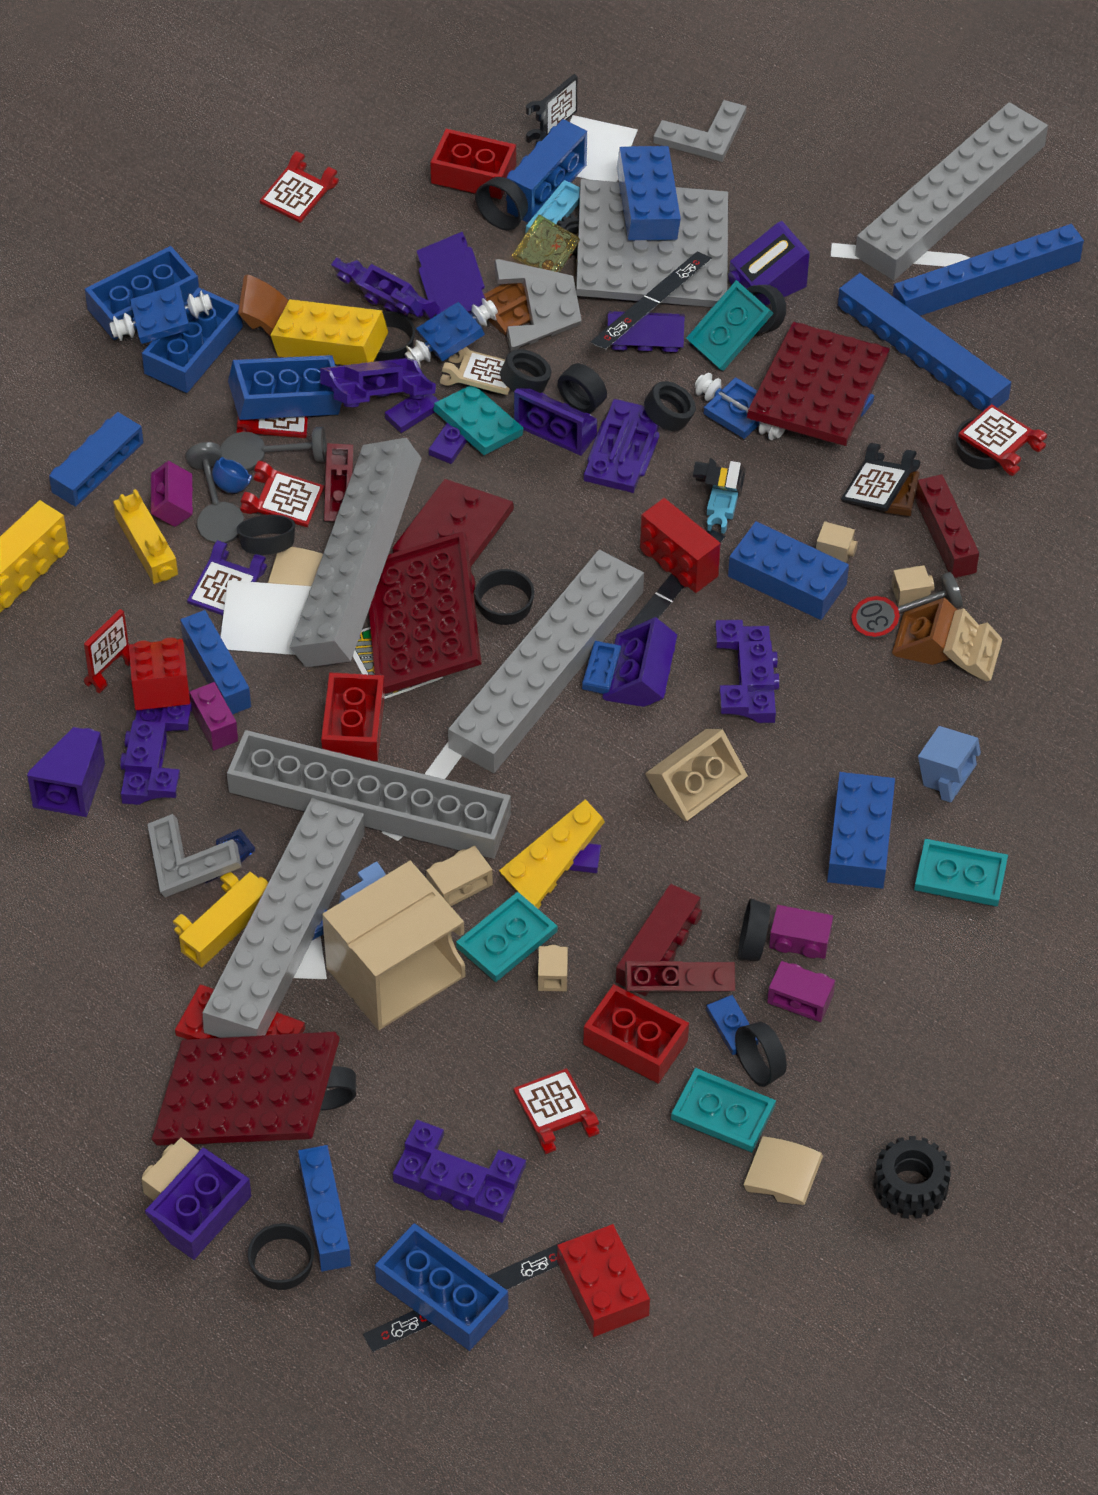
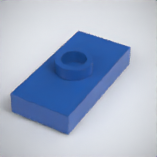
M600 641L594 642L582 684L583 690L602 694L610 691L621 653L620 645Z
M733 995L708 1004L706 1011L732 1055L737 1054L735 1045L736 1031L741 1026L749 1025V1022Z

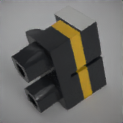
M710 458L709 463L695 461L692 477L696 478L697 482L705 483L710 490L715 488L738 492V495H741L746 469L741 463L730 461L729 469L721 468L714 459Z

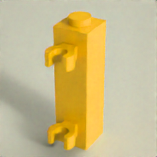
M135 489L133 494L128 496L121 494L118 500L113 501L115 518L153 584L169 580L178 575L176 557L138 491Z
M232 872L220 877V880L224 882L221 888L227 892L193 924L182 914L173 921L177 926L174 931L179 935L181 952L200 967L206 965L247 926L268 885L266 879L263 877L258 878L251 872L240 881Z

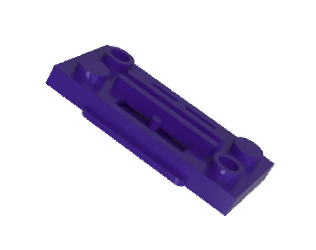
M463 232L417 250L421 263L419 273L428 301L434 300L440 307L436 312L437 315L457 302L469 314H472V305L474 304L479 307L482 305V298L486 300L483 292L485 285L473 249L468 246Z
M617 399L613 400L606 420L602 421L589 454L584 481L634 493L640 476H644L660 436L658 432L659 426L648 417L644 406Z

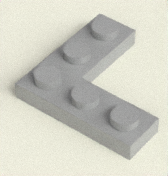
M723 100L708 132L662 120L654 135L653 143L723 162L743 121L747 106Z
M173 814L148 823L159 889L164 897L242 867L238 846L233 839L185 858L178 820Z

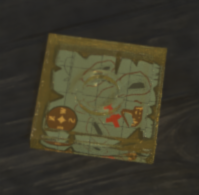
M538 214L512 254V257L527 266L560 272L580 242V238Z

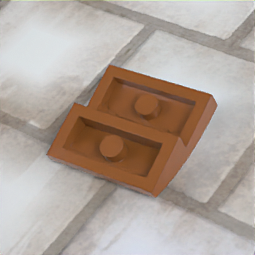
M245 275L238 314L252 329L261 326L271 337V333L289 300L266 282L251 275Z
M522 283L502 284L484 294L486 301L491 300L498 311L495 314L496 321L491 318L487 320L504 335L507 334L508 326H522L530 322L525 289Z

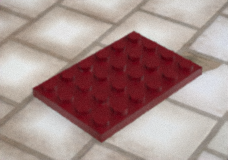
M793 322L748 409L747 418L847 446L867 400L889 357L890 348L858 340L854 337L836 334L829 330L811 327L803 323Z
M464 531L388 554L369 608L375 675H384L385 694L482 665L468 540Z
M334 1031L182 1040L153 1133V1142L157 1146L174 1145L180 1138L189 1144L312 1139L340 1037Z

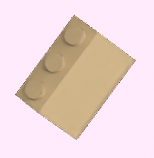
M705 729L645 773L656 795L684 821L691 819L748 776L723 729Z

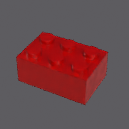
M446 128L430 162L431 183L476 193L477 189L494 177L507 178L509 172L515 169L516 144ZM494 186L489 187L491 197L502 199L504 191Z
M663 498L641 514L640 548L642 552L657 561L664 571L670 572L678 578L684 587H688L694 593H697L719 576L721 543L667 499Z
M165 638L157 642L138 641L135 644L129 645L135 710L190 704L183 639Z
M329 673L321 738L322 749L369 761H378L385 700L384 675Z
M613 984L584 1025L583 1045L659 1084L688 1042L689 1022Z
M613 1224L557 1246V1263L593 1337L649 1316L650 1298Z

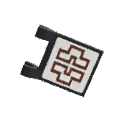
M573 74L543 100L532 101L527 104L526 114L530 115L536 112V120L540 122V129L528 131L526 142L530 143L536 139L537 144L548 135L553 126H556L562 119L567 120L577 112V75Z
M870 443L866 450L865 460L843 494L842 502L888 511L910 473L917 471L920 467V460L914 459L917 455L916 451L906 450L903 453L901 464L883 461L885 458L884 453L878 452L881 448L880 444Z

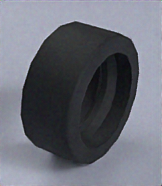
M754 285L746 288L754 296L764 294L772 306L773 315L757 333H768L778 329L786 316V302L781 292L771 285Z
M523 349L513 350L508 353L500 371L502 381L511 390L515 391L517 388L532 389L539 393L544 392L552 374L550 365L543 357ZM518 369H523V370H525V371H528V372H530L532 375H534L535 377H532V376H528V375H526V374H523V373L520 372Z
M572 364L557 380V387L563 399L572 408L583 413H593L607 398V389L601 377L584 364Z
M662 381L654 385L644 401V408L648 417L656 425L670 431L683 429L696 410L695 401L692 396L680 385L669 381ZM660 399L666 400L673 404L678 409L679 413L673 412L670 409H668L661 402Z

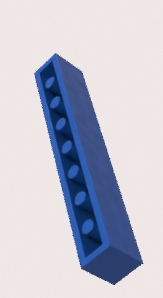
M1069 224L895 283L893 297L921 316L1079 262L1081 260L1084 240L1075 227Z
M861 273L839 288L838 306L844 312L849 313L863 326L875 332L882 340H886L900 353L912 359L919 367H923L934 375L937 380L945 383L956 394L971 402L975 408L984 411L991 404L998 408L1009 399L1011 381Z

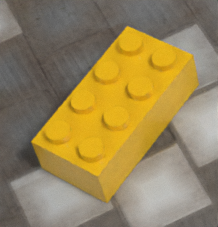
M289 299L271 333V338L278 357L332 355L335 364L351 365L374 362L389 332L382 310Z
M41 500L0 536V613L5 608L10 607L23 591H27L32 583L40 575L45 574L50 566L58 558H62L69 549L64 515Z

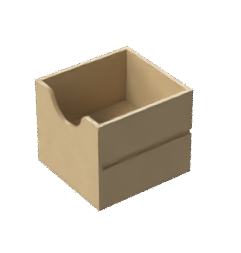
M411 860L322 914L327 970L348 995L354 999L358 1007L378 1030L465 977V963L458 954L451 936L452 931L459 936L464 934V921Z

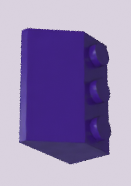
M609 311L608 326L625 312ZM648 313L612 343V349L627 350V345L638 346L637 350L653 351V346H661L663 351L678 352V347H684L685 314Z
M517 388L514 391V420L525 431L582 456L597 436V418L590 414L583 413L566 403H561L532 389Z
M656 617L618 633L615 645L621 646V653L610 691L604 693L602 698L606 701L641 707L664 699L677 634Z
M203 1147L145 1210V1214L170 1244L195 1260L251 1198L250 1179Z

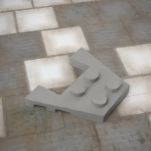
M495 259L494 268L497 284H524L531 325L508 326L506 333L510 352L518 350L521 346L528 343L530 345L536 343L539 339L548 335L554 336L580 325L582 320L572 275Z

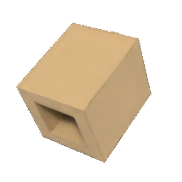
M824 521L817 539L816 549L847 563L849 556L854 557L858 541H854L855 529Z
M925 565L893 571L892 590L897 605L901 606L929 596L931 591H934L933 577L927 574Z
M557 945L539 946L538 991H567L568 947Z

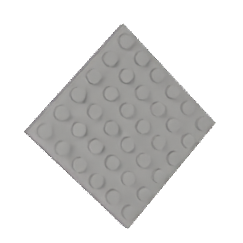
M581 179L576 274L577 296L639 301L698 251L712 257V259L661 303L713 307L727 291L728 192L676 187L681 216L678 239L628 240L619 182Z

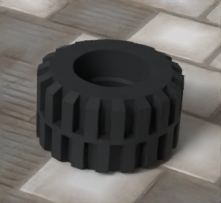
M909 1136V1140H904L903 1137L897 1138L896 1144L893 1142L888 1143L886 1150L882 1149L879 1153L873 1182L877 1199H882L881 1205L885 1209L890 1207V1213L897 1215L898 1212L902 1213V1218L909 1219V1215H914L915 1219L922 1218L923 1213L929 1216L933 1214L934 1208L938 1210L947 1197L951 1176L950 1161H946L947 1155L944 1150L939 1152V1146L936 1143L930 1145L928 1144V1139L922 1137L920 1141L916 1140V1136ZM903 1171H915L922 1174L927 1181L921 1184H909L901 1180L897 1174Z

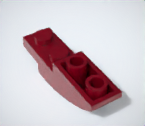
M625 962L626 991L681 993L735 991V962Z

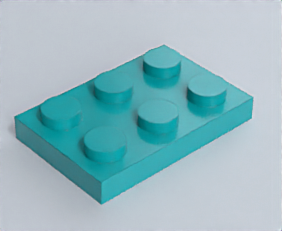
M736 280L686 339L719 369L724 371L773 315V312Z
M470 385L434 403L433 411L452 427L458 428L460 434L483 455L523 436L524 428L478 387Z
M925 839L914 890L998 907L1008 855Z
M517 892L457 940L456 948L491 979L497 982L556 934L558 926Z
M695 1068L671 1113V1120L752 1153L776 1106V1100Z

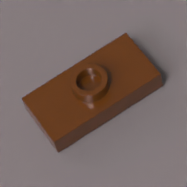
M914 471L910 473L885 513L911 516L920 472Z

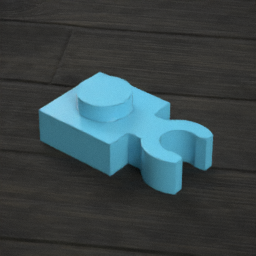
M712 488L707 507V515H709L707 520L708 531H711L714 524H720L721 533L724 534L726 532L727 519L733 520L738 492Z

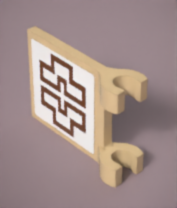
M465 347L458 351L459 353L449 357V361L452 363L462 362L459 370L452 363H444L442 372L449 373L450 376L442 374L440 383L443 385H452L459 382L505 395L509 394L510 388L505 385L500 376L504 359L474 352Z

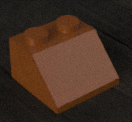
M944 597L904 612L892 654L896 657L930 665L949 660L950 658L943 651L953 616L957 609Z

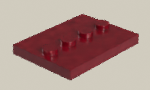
M444 479L393 546V553L464 531L468 540L470 566L472 567L514 510L513 501Z

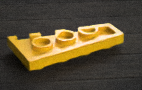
M585 799L499 871L517 892L539 909L542 905L540 902L547 893L552 892L557 885L556 881L565 870H569L574 863L573 859L580 850L585 849L605 821Z

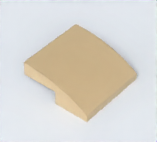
M290 547L285 551L277 553L267 583L312 586L323 554L297 547Z
M963 608L956 610L943 652L954 663L970 674L984 681H990L1002 638L988 622L979 625Z
M763 1136L744 1182V1187L747 1192L774 1195L777 1202L805 1205L823 1155L821 1152L797 1143Z

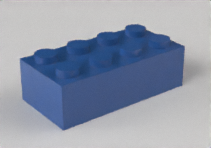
M562 119L556 126L550 129L548 135L542 141L536 144L534 150L529 155L524 156L520 165L515 170L509 172L507 179H510L520 187L528 202V212L523 221L529 223L564 180L571 183L587 166V130ZM506 195L507 213L518 217L515 203Z
M669 146L619 147L616 168L628 240H677L681 216Z
M169 246L85 288L87 310L111 338L116 340L119 337L114 338L110 323L114 322L113 316L118 320L123 319L124 313L128 314L133 320L134 313L130 299L180 285L184 302H186L189 294L192 295L199 287L198 276L172 246Z
M199 287L192 296L194 298L199 297L201 290L204 295H209L213 308L208 310L209 315L203 311L199 313L198 318H195L191 313H187L191 330L154 340L142 352L144 374L186 393L190 391L243 328L242 317L238 314L239 305Z
M333 356L233 360L228 383L239 420L338 415L342 402L334 399V391H331L330 387L320 384V368L336 366Z
M755 521L729 556L728 577L822 620L847 585L849 564Z
M839 772L828 883L884 888L895 778Z
M415 1223L375 1264L376 1283L469 1351L508 1309V1291Z

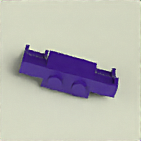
M337 257L331 264L337 272L336 277L346 284L352 282L359 286L365 294V300L375 306L377 303L381 304L386 311L398 312L406 317L411 313L419 318L425 316L428 319H432L440 308L434 300L428 301L420 297L410 283L373 264L366 269L357 260L351 263H344Z
M410 358L320 368V384L330 387V390L334 391V399L343 402L346 407H358L359 403L370 402V396L372 395L389 396L390 393L405 392L410 394V398L422 399L425 398L426 394H434L436 392V384L428 380L419 368L417 361Z
M716 620L717 648L738 650L739 685H720L721 714L741 715L758 723H775L774 690H779V673H774L773 669L777 668L778 660L777 652H772L769 626H743V620Z
M192 702L188 705L137 710L135 720L132 722L131 731H126L125 747H128L127 753H122L121 770H125L121 791L122 804L140 805L145 801L156 798H176L180 770L162 768L168 740L167 731H188Z
M416 1120L405 1142V1150L393 1172V1182L424 1193L425 1196L432 1200L440 1199L452 1204V1206L459 1210H469L503 1223L510 1209L521 1175L526 1167V1160L498 1150L490 1168L482 1167L437 1150L444 1136V1129Z

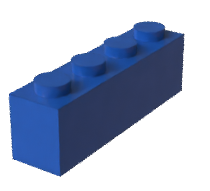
M119 412L110 419H107L98 431L86 439L84 444L76 451L71 452L69 457L59 467L53 469L49 475L52 493L76 507L144 443L142 426Z
M203 610L180 619L182 639L207 684L215 682L232 715L250 708L249 686L207 612Z
M324 1145L298 1150L299 1167L321 1272L351 1266L350 1248L328 1146Z

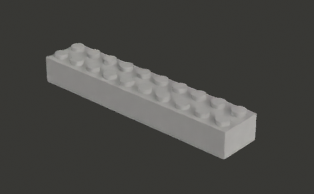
M1007 103L857 235L855 256L890 279L896 280L1045 146L1048 125L1012 103Z
M407 438L362 446L290 645L291 650L305 667L350 662L353 657L422 459Z
M599 549L449 727V749L495 773L590 658L594 642H603L642 595L644 572Z
M245 730L227 772L229 793L301 811L306 810L311 798L364 813L365 827L457 850H467L476 846L482 856L495 859L511 816L510 795Z
M311 798L203 1011L204 1033L219 1038L266 1035L311 944L315 930L323 919L322 914L325 909H328L365 834L364 813Z

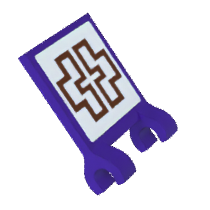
M217 540L212 549L211 557L192 590L187 603L223 616L228 580L257 582L258 578L265 573L267 564H264L266 558L257 554L254 555L250 568L228 562L226 559L229 551L225 550L227 543Z

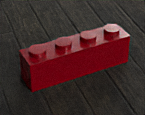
M943 474L919 479L917 481L915 501L948 572H951L954 578L976 573L979 551Z
M670 883L617 965L616 983L626 987L625 962L674 961L677 947L685 944L691 925H697L701 918V897ZM637 992V993H639V994H641V995H643V996L646 997L649 992Z

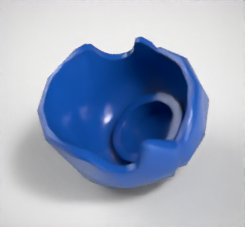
M224 457L216 460L212 469L213 482L227 493L243 491L252 479V475H249L248 471L240 463L233 460H225Z

